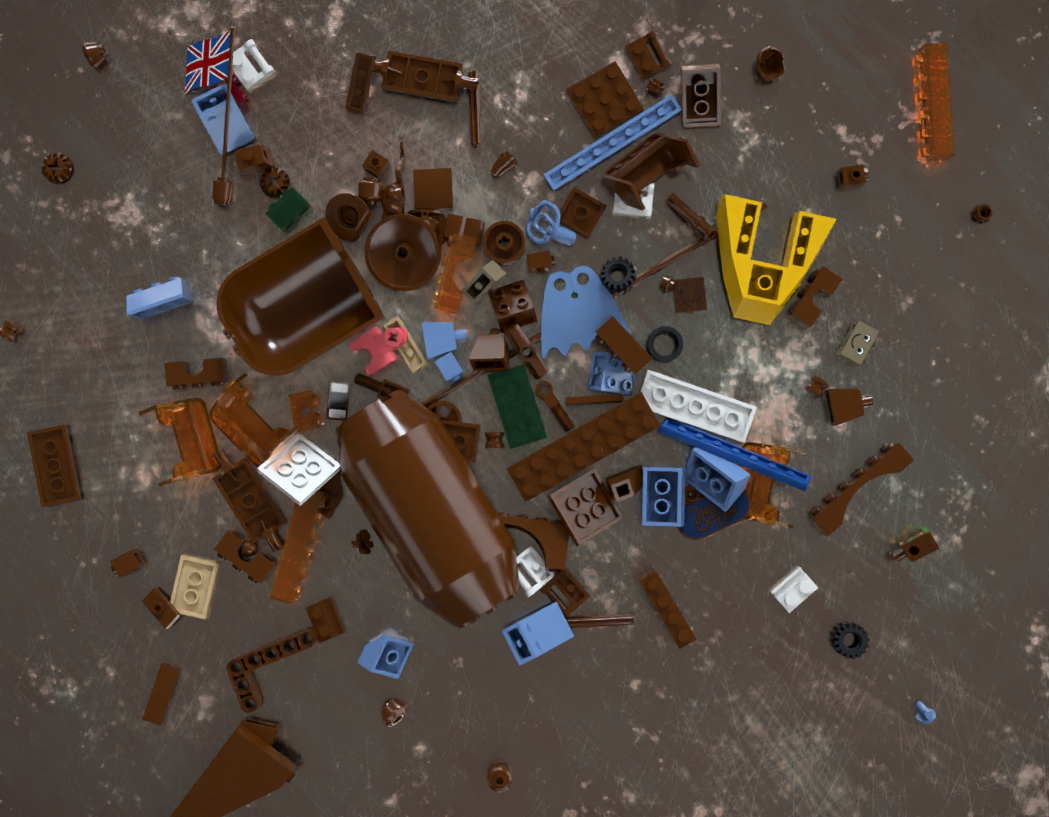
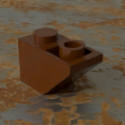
M641 465L605 478L610 495L616 503L635 496L643 487V469Z

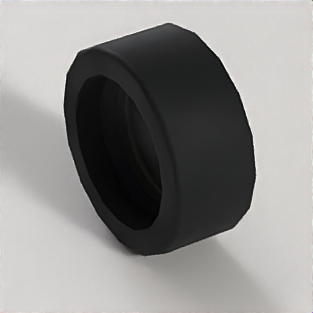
M660 326L654 329L648 336L646 348L649 355L655 361L668 363L675 360L681 354L683 338L675 328ZM662 333L670 334L676 341L675 350L667 356L658 354L654 349V340Z

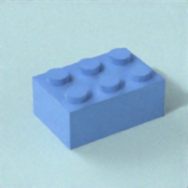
M643 467L642 525L684 526L685 468Z

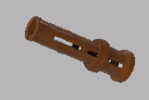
M675 193L669 196L670 199H666V203L691 224V229L693 231L696 230L705 242L715 234L717 228L708 224L704 216H698Z

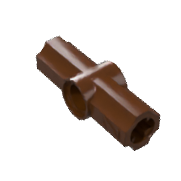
M516 323L508 327L504 334L535 380L546 375L549 369L519 324ZM530 347L531 352L529 355H522L523 349Z

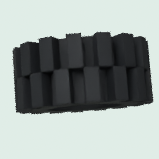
M620 256L619 259L612 257V261L608 259L606 261L607 264L602 265V282L608 291L611 290L613 294L615 291L618 294H621V291L626 293L627 289H631L632 284H635V268L627 258L623 260ZM614 270H623L626 274L625 278L622 281H614L611 278Z
M849 622L842 623V626L838 625V629L833 631L832 645L840 655L848 659H856L855 657L859 658L862 653L865 654L867 652L865 649L869 648L867 643L870 642V639L867 637L868 633L864 631L863 627ZM849 633H853L857 637V644L852 648L846 647L843 642L844 637Z

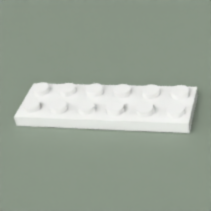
M647 370L640 393H643L654 413L741 443L746 441L757 408L756 406L651 370Z

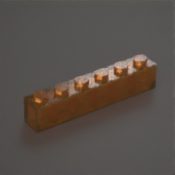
M947 43L924 44L917 52V61L920 62L918 79L921 81L919 96L923 103L921 118H924V125L922 127V136L925 137L923 154L926 156V161L950 160L955 156L948 45Z
M319 489L301 506L295 503L270 593V599L291 605L295 600H299L301 594L299 585L306 576L304 567L311 558L312 552H309V549L316 540L317 534L314 531L321 522L322 515L319 513L321 507L324 508L327 496H324L326 491Z

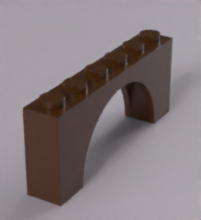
M498 513L506 528L522 531L536 541L544 556L545 571L565 572L569 533L561 520L550 522L546 518L537 517L535 520L528 519V516L525 515L511 517L508 513Z

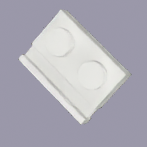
M798 566L770 592L785 610L790 613L818 587Z

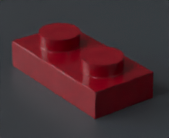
M232 72L231 92L237 104L243 109L248 106L246 102L248 97L244 89H239L236 83L239 80L236 74Z

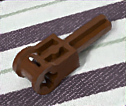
M357 373L354 378L355 384L377 392V397L384 398L399 389L405 393L410 392L409 389L385 379L383 382H380L361 373Z
M547 381L539 382L536 386L537 396L544 400L565 432L574 428L573 422L553 393L552 385ZM540 386L549 387L547 395L539 393L541 390Z

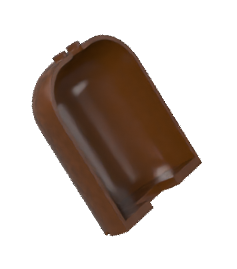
M325 217L234 270L221 284L216 303L219 319L225 328L222 331L228 340L233 339L235 345L232 348L238 357L241 355L243 360L252 369L271 376L286 375L300 369L385 317L371 290Z

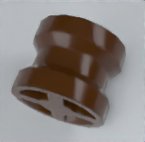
M6 319L4 326L0 328V336L13 343L16 340V335L20 334L23 330L15 323Z
M813 375L810 384L806 385L804 389L813 396L821 398L823 396L822 392L829 387V384Z
M485 432V437L487 438L485 448H504L502 443L504 432Z

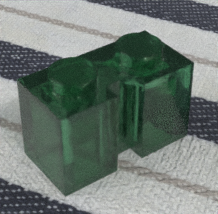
M293 187L286 189L280 195L281 198L276 203L273 202L265 213L284 233L311 207Z

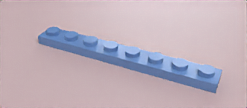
M671 94L546 172L543 176L554 192L680 113L682 109Z

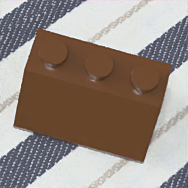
M609 315L594 331L597 334L595 338L602 345L606 343L609 346L610 350L608 352L615 359L619 357L624 362L621 366L628 373L632 371L634 374H637L653 359L612 315Z

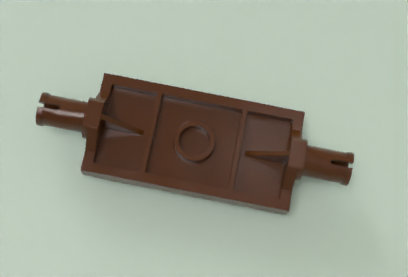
M388 51L386 61H375L373 70L374 73H379L383 76L382 90L455 103L461 88L477 91V85H479L478 78L464 77L462 75V63Z
M220 449L217 453L215 452L213 457H215L220 465L221 472L212 479L251 542L255 543L261 538H265L273 553L283 548L284 545H282L275 532L277 528L287 522L247 458L234 464V462L231 463L224 449Z

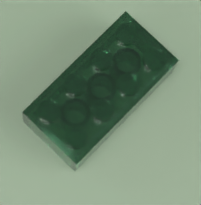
M525 364L487 375L510 449L546 439V432Z

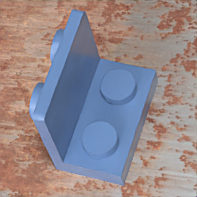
M593 352L588 390L632 396L635 374L632 371L628 373L621 366L624 362L619 357L615 359L609 352Z

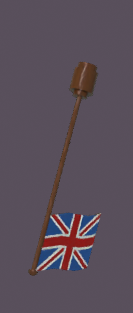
M234 26L229 28L230 31L218 37L198 41L190 45L187 50L185 94L197 88L216 85L228 79L221 177H217V181L213 180L212 192L214 204L229 205V202L232 201L233 182H229V178H225L234 35L235 31H237Z

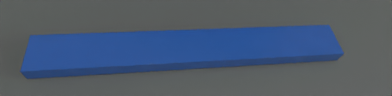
M668 417L659 431L804 492L811 479V475Z

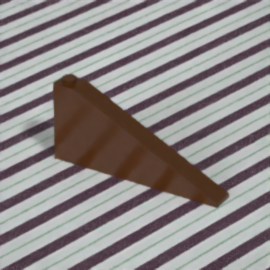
M240 724L170 817H222L280 789L285 782L289 784L296 775L293 771L297 765Z

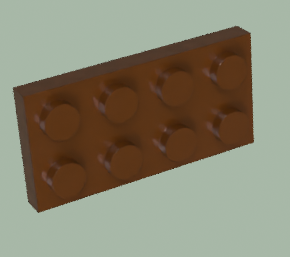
M64 424L27 432L41 507L82 500L67 425Z

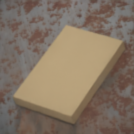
M187 555L180 556L170 603L181 615L207 619L219 562Z

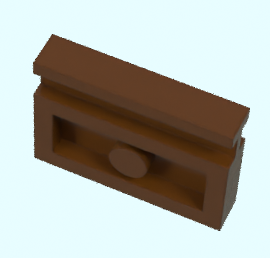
M332 596L305 607L313 629L319 634V643L346 633Z

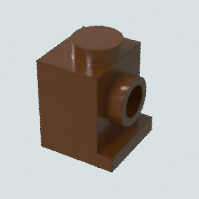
M864 164L844 166L837 171L840 189L860 187L866 184V180H869L868 169H864ZM853 172L857 173L858 178L853 177Z
M549 250L527 254L530 276L534 275V271L545 273L549 271V268L556 266L554 255H550Z

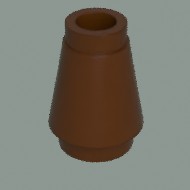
M508 150L504 153L501 152L490 171L498 178L514 167L517 159Z

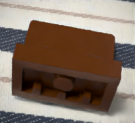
M524 280L488 292L501 333L516 323L522 327L537 322L535 309Z

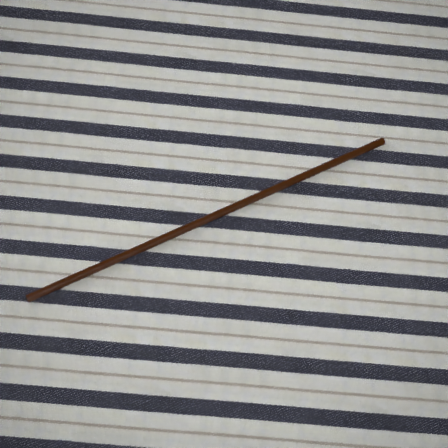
M764 201L762 202L761 211L767 208ZM718 230L708 241L705 242L703 237L638 274L632 287L718 237ZM609 291L612 298L619 295L617 291H615L614 294L611 293V291ZM541 332L529 338L532 345L541 341ZM514 348L509 350V359L517 355ZM473 371L420 403L427 408L432 403L441 400L488 371Z

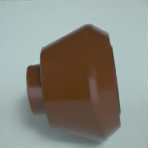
M87 42L82 46L84 56L91 67L97 68L105 61L107 52L102 44Z
M389 701L381 708L383 724L388 727L397 724L406 714V708L397 702L391 703Z

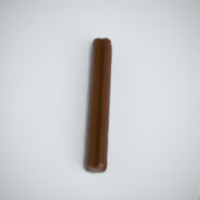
M477 71L468 72V77L479 79ZM477 85V91L469 89L471 145L475 147L481 146L479 85Z
M632 614L565 618L570 628L634 625V615Z

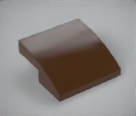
M452 167L413 169L415 209L453 208Z

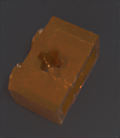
M312 390L288 394L295 433L321 429L320 424L323 423L321 413L317 412L316 407L319 405L318 395L314 394ZM305 406L306 408L310 409V412L307 413L308 416H306V414H302V411L305 410Z

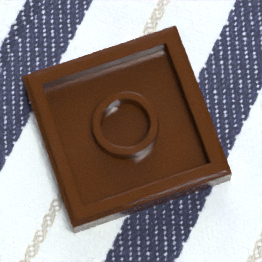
M573 187L560 210V224L588 239L607 205Z

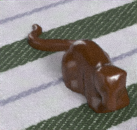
M400 142V161L395 169L397 182L388 185L382 192L381 204L383 214L381 220L394 214H405V189L402 179V168L405 164L403 142Z

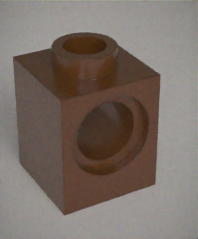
M372 150L362 167L364 171L381 181L390 167V162Z
M137 549L130 550L110 561L113 573L116 576L118 575L119 578L125 577L145 566Z

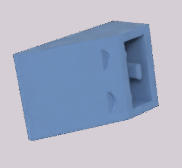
M226 83L191 100L221 156H223ZM232 92L230 96L227 153L255 140Z
M557 601L506 626L502 630L519 666L574 637Z

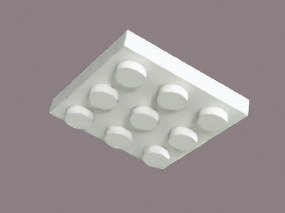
M298 433L257 469L260 475L301 506L340 471V464Z

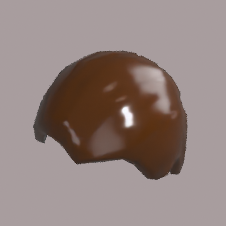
M764 47L757 54L756 68L765 80L778 79L784 74V55L777 47Z

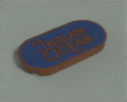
M744 490L727 511H723L711 500L703 496L697 501L685 505L684 526L679 527V530L685 537L699 541L711 537L746 520L752 507L751 498Z

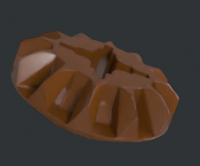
M59 152L50 153L49 156L44 157V161L41 164V173L45 179L53 183L64 182L72 172L70 159ZM57 163L63 169H57L54 173L50 166H54Z
M271 167L264 170V173L260 176L259 185L265 195L277 198L283 196L288 191L290 179L288 174L281 168ZM270 176L274 179L279 178L277 181L279 188L275 185L270 186Z

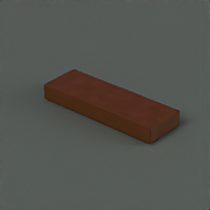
M359 51L356 52L346 109L365 113L376 56Z
M623 394L565 397L566 406L620 403L624 401Z
M164 663L161 664L142 720L162 725L181 669Z

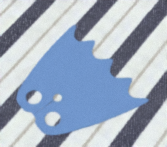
M580 266L576 267L570 274L560 271L549 276L545 286L541 318L542 359H545L547 352L551 348H557L566 356L570 346L574 343H578L585 350H589L592 340L597 335L594 331L609 315H612L631 335L611 294L590 267ZM580 273L588 275L589 281L587 284L580 285L577 282V276ZM561 278L566 282L564 290L558 291L554 288L556 279ZM573 292H576L578 294V297L576 299H573L571 297V294Z

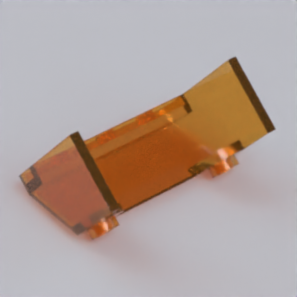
M244 373L223 388L209 412V417L213 424L256 467H260L292 439L299 427L296 425L289 432L282 427H277L273 430L248 404L250 393L247 388L242 386L248 375Z
M191 398L156 404L139 412V416L156 413L157 420L161 425H172L182 462L176 463L172 468L173 478L158 483L159 487L183 482L220 470V465L215 457H213V454L218 452V447L206 404L202 399Z
M747 442L742 446L744 449L786 466L790 462L791 454L807 455V452L788 447ZM739 465L751 474L745 491L751 498L752 507L746 520L793 529V525L779 522V509L774 505H769L774 479Z

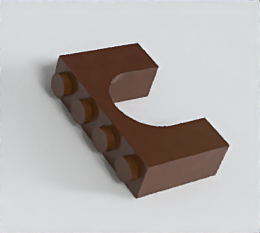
M651 567L636 576L676 646L681 649L697 640L657 571Z

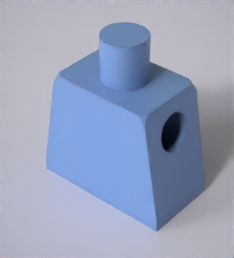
M452 322L421 323L428 360L457 351L456 342L467 340L466 329L454 331Z

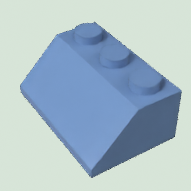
M179 276L169 278L168 282L164 284L160 282L151 284L150 288L146 290H133L131 295L126 296L127 315L138 320L193 302L186 280L179 278Z
M697 447L692 449L685 469V481L723 511H727L745 490L751 475L736 463Z

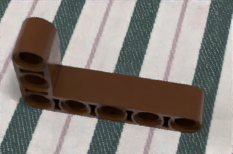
M306 629L240 655L228 662L226 667L227 673L241 709L245 713H253L263 703L262 695L252 671L311 648L319 641V634L316 630ZM305 634L312 637V643L306 642ZM288 641L294 644V650H290L287 647ZM270 648L276 651V657L271 656ZM253 655H255V656L258 657V659H259V663H258V664H256V663L253 662V660H252V656H253ZM235 662L241 665V671L235 668ZM242 680L248 683V689L242 686ZM249 698L254 700L255 707L249 704Z

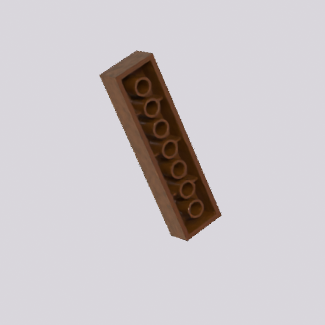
M641 392L506 469L524 501L527 502L661 425Z

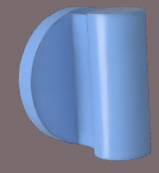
M921 701L916 703V708L919 710L916 714V719L919 723L929 724L935 720L936 713L933 709L927 708Z

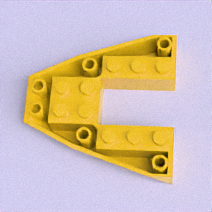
M724 194L719 199L716 221L722 274L733 318L771 325L798 290L824 245L836 219L798 211L792 217L783 266L751 260L762 202Z

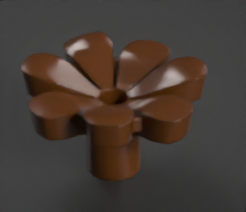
M365 529L357 533L356 540L351 542L353 548H359L360 554H370L369 548L374 546L373 542L369 541L371 536Z

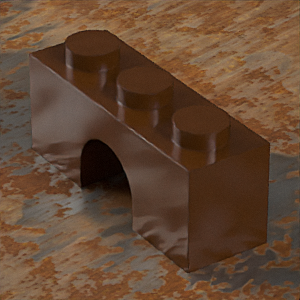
M824 266L819 270H814L810 276L812 281L809 286L805 285L800 292L801 298L798 302L795 300L789 309L791 311L789 317L807 329L813 326L822 312L813 303L814 294L819 292L829 297L833 295L842 281L841 277Z
M222 357L203 359V370L195 376L190 373L188 362L164 363L166 386L173 387V390L185 389L184 386L192 385V388L204 387L203 384L211 383V386H222L223 382H228L227 362Z
M227 530L214 548L218 552L216 555L224 561L229 560L232 562V567L237 571L247 573L249 575L248 579L256 584L258 582L260 584L263 583L278 563L263 552L258 553L253 561L245 559L242 555L245 539L233 530Z

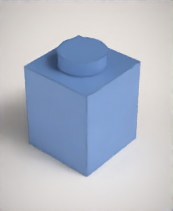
M452 352L435 361L447 382L451 381L454 383L462 378L461 374L464 372Z

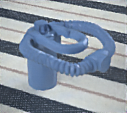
M545 200L540 202L536 208L530 209L525 231L533 243L541 245L552 239L570 246L575 242V232L560 226V211L552 202ZM545 206L551 208L555 213V222L548 214L540 213ZM541 217H545V221L550 223L546 231L538 225ZM533 221L535 229L544 235L542 239H538L532 234L531 224H533Z

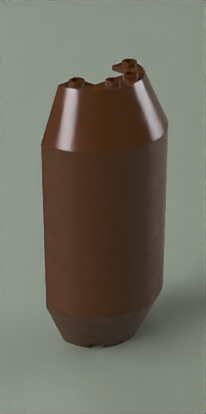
M399 389L359 410L336 427L341 476L416 602L453 627L461 629L468 625V622L473 624L481 619V614L486 612L488 615L498 609L496 605L505 599L509 601L517 596L516 591L520 589L515 542L438 415Z

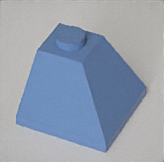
M383 635L365 645L357 663L370 672L398 679L414 643Z

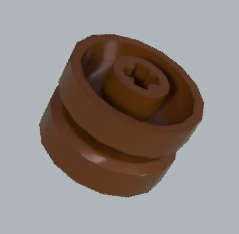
M499 221L492 224L487 229L483 239L486 256L490 261L494 260L499 266L507 267L517 263L525 252V237L520 227L511 221ZM507 242V247H502L501 243Z

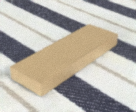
M399 316L382 325L385 331L395 327H402L407 331V342L397 350L412 374L428 365L427 360Z

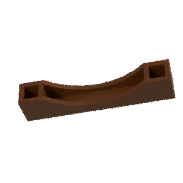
M900 443L887 444L882 449L884 452L879 457L876 455L868 461L869 465L865 469L861 468L854 474L855 478L853 480L844 482L839 487L841 490L836 495L834 493L825 500L827 503L822 507H816L811 512L810 521L824 536H830L843 524L847 505L861 486L881 475L901 473L914 461Z

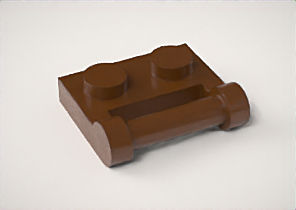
M655 30L625 45V49L642 81L673 64L671 59H668ZM649 41H651L662 62L658 65L646 45Z
M566 568L564 573H557L539 589L553 603L557 601L565 618L590 597L589 593ZM553 585H555L571 603V605L568 608L559 599V597L551 590V587Z

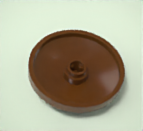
M410 214L388 216L371 229L366 239L364 252L367 267L373 277L387 288L397 291L417 289L430 281L439 268L441 245L438 236L426 221Z

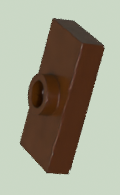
M158 587L153 588L142 600L143 604L165 629H169L181 616Z

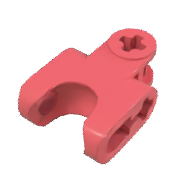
M376 326L350 342L348 346L353 352L360 351L363 348L370 352L371 362L364 368V372L368 377L375 375L398 360L394 351L407 342L408 333L402 327L389 328L382 333L379 326Z

